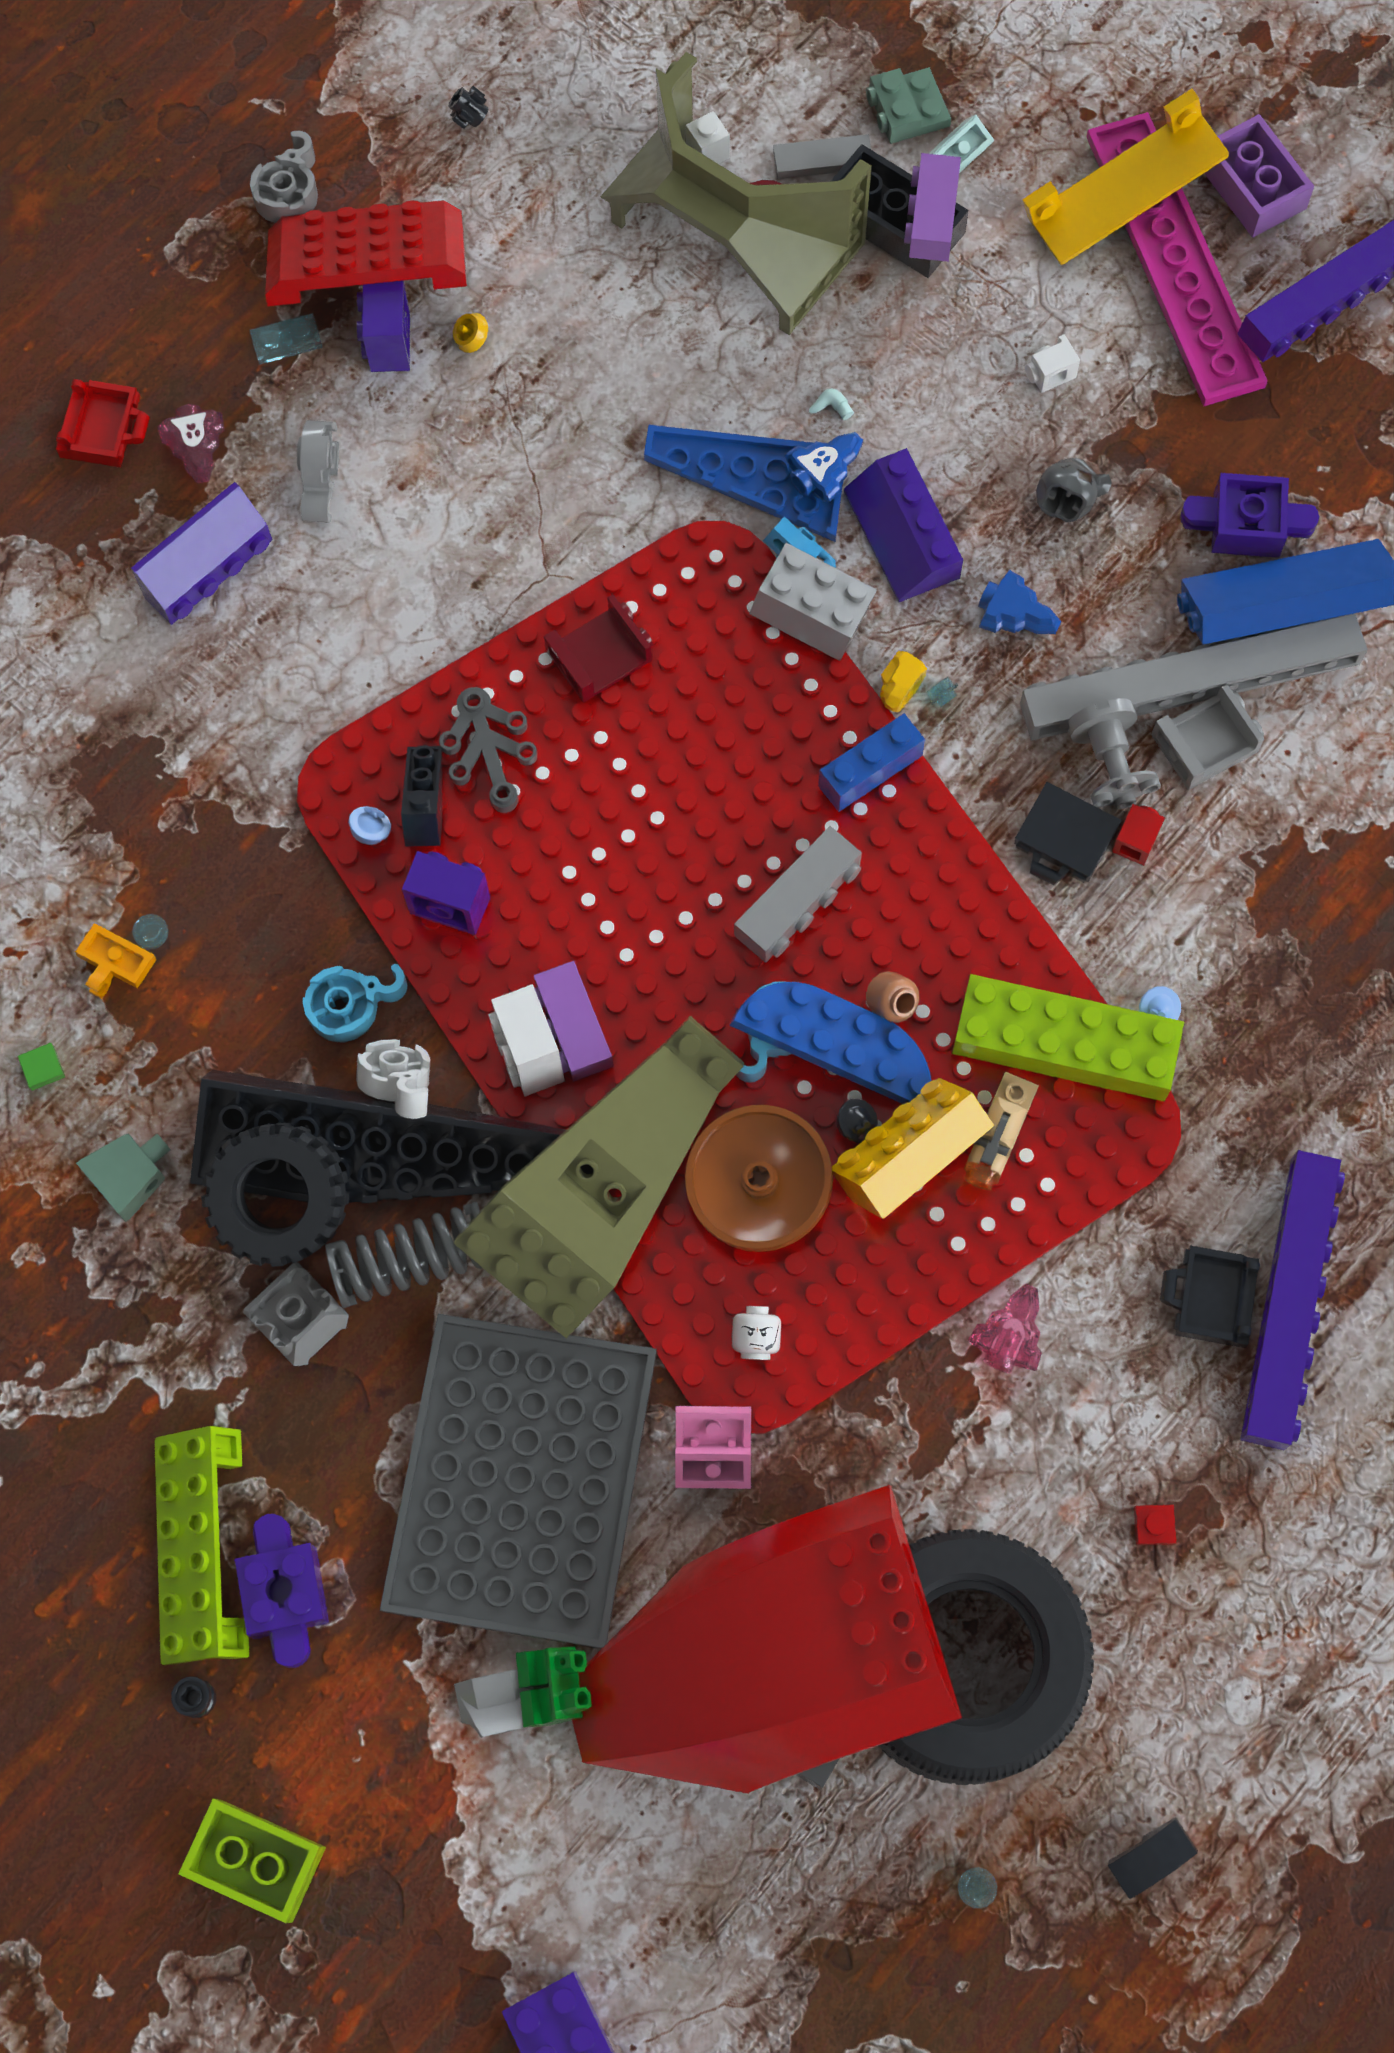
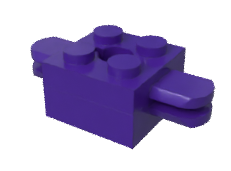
M1220 473L1214 490V497L1189 496L1184 502L1180 520L1185 529L1212 531L1211 553L1279 558L1287 537L1310 538L1319 521V513L1314 505L1288 503L1289 478Z
M266 1514L260 1517L253 1527L256 1554L235 1559L246 1633L253 1639L270 1636L275 1661L287 1668H297L303 1665L310 1656L311 1651L307 1628L329 1623L317 1548L311 1543L293 1546L290 1524L279 1515Z

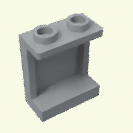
M1228 684L1220 687L1216 696L1173 719L1166 715L1157 720L1151 734L1188 790L1258 753L1264 741V732L1257 720L1250 718L1245 710L1242 697L1237 692H1233Z

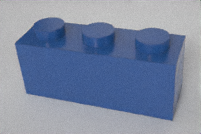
M903 713L819 770L818 787L837 811L840 812L923 756L925 738L906 714Z

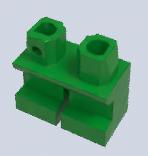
M554 1647L516 1653L519 1688L549 1686L548 1688L520 1692L523 1727L552 1726L583 1718L582 1711L592 1706L590 1691L586 1687L580 1688L578 1673L584 1672L587 1667L586 1652L576 1650L575 1647Z

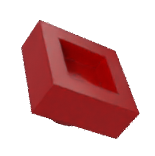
M1140 1505L1134 1507L1136 1546L1176 1544L1174 1505Z

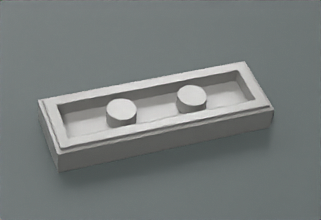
M869 134L773 145L777 179L838 172L861 144L871 149Z

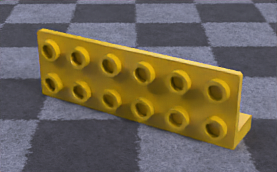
M1192 88L1164 106L1166 125L1058 195L1057 189L1049 181L1022 199L1029 221L1060 265H1064L1229 157L1227 148L1202 116L1199 97Z

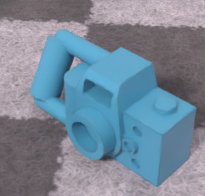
M785 517L781 519L763 540L777 554L776 558L785 543H788L815 558L819 556L824 560L823 562L836 568V560L815 542L816 537L805 527L796 528Z

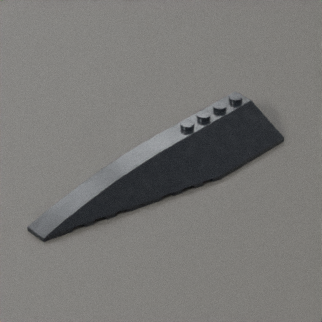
M211 1070L201 1078L190 1183L202 1185L204 1175L211 1170L209 1165L211 1159L215 1154L221 1152V1146L229 1139L235 1138L241 1132L261 1125L290 1123L293 1127L302 1126L310 1129L311 1134L315 1137H323L329 1143L327 1145L332 1153L335 1151L338 1153L342 1160L338 1162L342 1172H347L349 1180L345 1183V1190L350 1192L349 1203L378 1202V1200L389 1199L409 1200L414 1197L425 1196L445 1197L492 1193V1191L500 1190L566 1130L433 1104H427V1115L425 1117L417 1119L405 1118L396 1113L395 1101L377 1099L365 1093ZM267 1160L261 1162L247 1175L244 1192L304 1202L309 1200L308 1188L303 1176L294 1166L286 1161ZM589 1164L581 1166L584 1173L590 1174L594 1172L593 1167Z

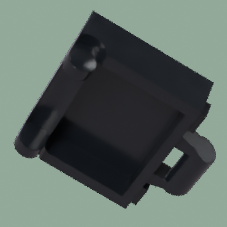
M1046 782L1016 835L1014 844H1016L1017 849L1027 854L1029 852L1033 853L1030 874L1055 886L1069 872L1072 873L1073 878L1083 883L1085 881L1089 882L1119 828L1121 819ZM1043 858L1060 867L1059 872L1039 863L1040 859Z
M1190 1245L1184 1251L1183 1265H1185V1268L1171 1269L1163 1272L1160 1301L1179 1310L1175 1316V1336L1246 1348L1249 1344L1252 1330L1251 1321L1257 1274L1260 1268L1259 1259L1246 1257L1242 1254ZM1181 1278L1183 1279L1180 1299H1175L1177 1279Z

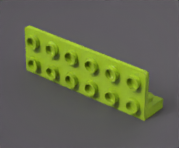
M207 1426L155 1438L160 1655L162 1665L211 1658L241 1659L249 1657V1636L246 1633L244 1618L222 1617L217 1468L234 1469L242 1467L241 1430Z

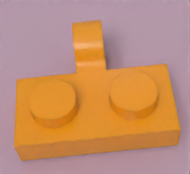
M95 923L75 951L77 957L97 967L85 985L90 988L89 993L101 999L107 993L113 976L138 989L156 961L154 954Z

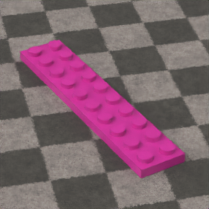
M1146 112L1088 129L1086 138L1100 168L1154 133L1156 129L1149 113ZM1181 188L1125 224V228L1203 406H1207L1266 387L1268 380L1255 353L1237 334L1242 324L1241 319Z

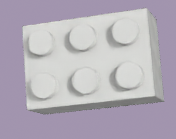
M533 984L491 999L494 1012L489 1013L488 1016L501 1056L504 1055L506 1069L513 1087L521 1086L525 1097L565 1082L559 1050Z

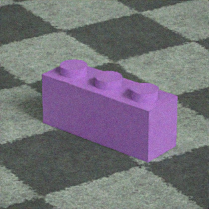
M921 153L920 167L913 166L911 187H917V194H910L907 215H914L913 223H906L904 243L910 244L909 258L949 262L961 157Z
M571 961L534 975L536 985L534 989L541 1007H544L548 1016L547 1022L554 1040L557 1039L561 1049L559 1055L563 1073L569 1071L573 1082L614 1067L611 1052L575 962Z

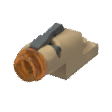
M1008 1072L1004 1073L987 1113L994 1126L974 1143L964 1167L966 1172L964 1180L983 1190H991L993 1184L999 1182L1039 1085Z

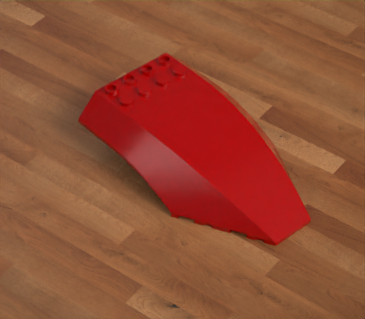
M891 1485L767 1527L684 1565L587 1663L585 1671L578 1673L580 1688L586 1687L590 1691L592 1706L582 1711L583 1718L572 1720L583 1763L749 1794L754 1790L834 1760L962 1719Z

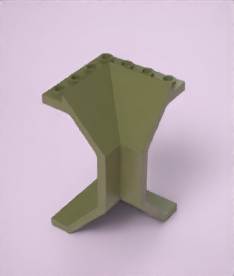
M685 52L678 61L670 64L666 74L656 68L658 130L600 197L610 203L611 222L621 229L626 225L625 215L636 203H656L721 243L730 251L776 307L779 313V329L790 335L865 244L871 165L860 159L845 178L833 182L759 186L746 182L686 144V124L693 121L692 67L697 63V58Z

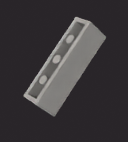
M829 826L734 924V936L765 963L773 955L779 957L789 946L790 941L788 939L797 930L801 933L811 924L814 919L812 914L820 906L826 908L838 894L837 888L844 881L849 884L856 878L861 871L862 852L834 828Z

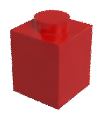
M1132 804L1112 852L1144 866L1165 817L1160 816L1151 807H1139Z

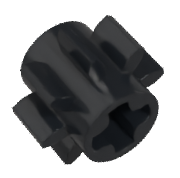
M474 86L470 88L469 92L463 87L459 88L452 96L448 105L452 110L450 114L453 117L452 121L463 129L466 128L468 123L473 127L480 125L488 113V107L485 105L487 101L484 98L485 94Z

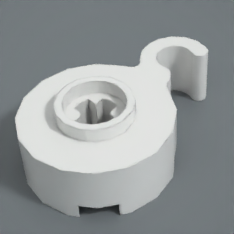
M396 1039L379 1040L367 1044L366 1052L363 1054L359 1053L357 1057L356 1081L359 1089L374 1098L395 1101L396 1113L402 1117L417 1119L427 1115V1087L429 1085L430 1057L428 1052L419 1045L415 1046V1050L401 1047L400 1040Z

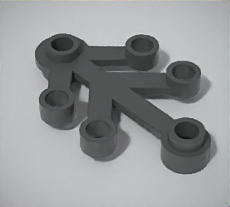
M471 687L465 689L457 699V709L460 715L451 730L444 732L440 736L441 750L448 755L459 752L461 749L460 740L472 722L476 734L461 760L450 766V779L456 785L467 784L471 778V770L481 753H483L493 784L489 793L491 805L498 812H510L518 804V794L516 788L511 783L506 782L496 749L517 758L520 764L526 766L536 762L538 756L537 749L531 742L518 743L489 729L486 718L507 726L508 731L513 735H521L527 730V718L520 711L509 713L492 705L489 694L481 688ZM478 699L480 701L477 706L468 705L470 700ZM515 719L523 721L519 727H513L511 722ZM448 739L456 740V744L452 747L444 745ZM524 750H531L533 752L527 758L520 755ZM457 770H465L466 774L463 777L458 778L454 776ZM502 790L509 792L506 798H499L497 794Z

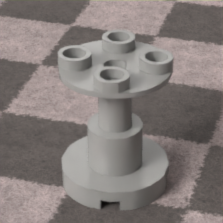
M1118 698L1107 700L1109 707L1097 710L1096 704L1088 706L1074 714L1068 721V730L1072 741L1080 744L1091 743L1096 759L1104 760L1111 780L1097 787L1090 796L1093 805L1097 808L1115 804L1117 809H1125L1131 807L1132 804H1136L1137 797L1155 792L1161 788L1156 772H1130L1124 754L1129 749L1124 731L1133 726L1138 717L1131 700Z

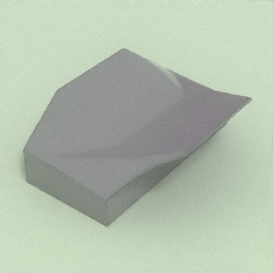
M517 1669L454 1684L461 1722L471 1725L481 1738L523 1728L520 1692L535 1689L534 1687L519 1688Z

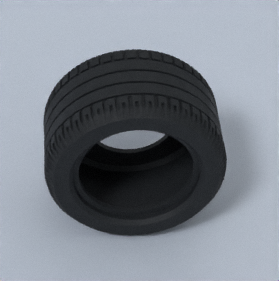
M959 1529L950 1530L947 1533L939 1532L932 1534L931 1537L926 1536L916 1540V1543L909 1544L927 1605L936 1598L956 1590L973 1589L996 1595L1010 1604L1022 1617L1030 1632L1034 1649L1033 1669L1029 1682L1021 1696L1004 1711L986 1718H962L879 1745L882 1751L888 1757L893 1758L896 1763L904 1768H908L909 1771L917 1775H923L924 1778L948 1784L976 1785L998 1781L1020 1773L1039 1763L1050 1755L1055 1748H1058L1074 1728L1075 1722L1079 1720L1083 1712V1706L1086 1705L1089 1696L1088 1690L1091 1689L1093 1679L1091 1673L1094 1670V1660L1092 1659L1094 1649L1093 1642H1090L1092 1634L1090 1626L1086 1624L1088 1619L1085 1610H1081V1601L1077 1594H1073V1587L1068 1580L1064 1581L1062 1578L1064 1575L1057 1567L1053 1568L1051 1566L1052 1563L1046 1557H1040L1038 1551L1030 1546L1028 1548L1024 1547L1025 1544L1016 1539L1009 1540L1008 1536L999 1533L993 1535V1532L981 1530L977 1532L974 1529H964V1532H961Z

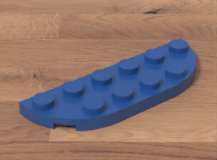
M781 982L766 986L752 994L736 1011L730 1022V1026L901 1104L909 1103L920 1094L922 1087L931 1081L929 1067L924 1055L915 1041L902 1028L871 1011L813 985L799 982Z

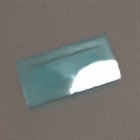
M313 313L250 330L259 365L323 348Z

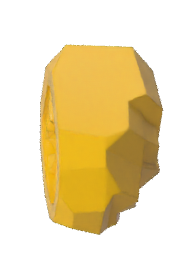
M898 651L881 674L883 682L880 692L881 700L886 708L897 713L906 706L919 689L927 672L923 662L908 652Z

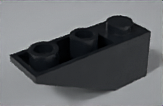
M423 745L407 747L401 810L405 847L440 846L443 751L440 746Z

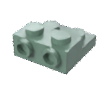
M930 67L904 75L901 68L870 77V85L866 88V97L870 107L875 106L879 130L881 133H886L890 144L950 127L951 117Z

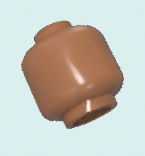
M890 971L880 973L874 977L868 985L866 992V1002L870 1010L890 1022L898 1023L907 1020L916 1011L920 1000L919 990L914 982L896 972Z

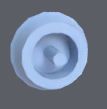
M369 806L359 807L353 810L349 816L348 823L351 833L356 840L363 844H377L386 839L391 832L389 818L377 808Z
M1157 986L1149 989L1142 996L1139 1003V1012L1178 1020L1181 1013V1002L1178 995L1172 989L1165 986Z

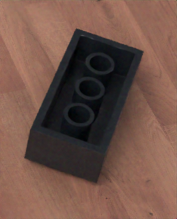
M861 144L830 182L845 178L860 159L871 165L865 239L929 278L942 261L909 258L910 244L904 243L906 223H913L914 215H907L910 194H917V187H911L912 175ZM958 203L955 205L950 251L966 233L969 210Z

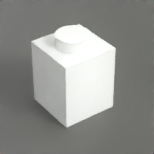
M714 111L686 124L687 145L718 164L730 158V134Z

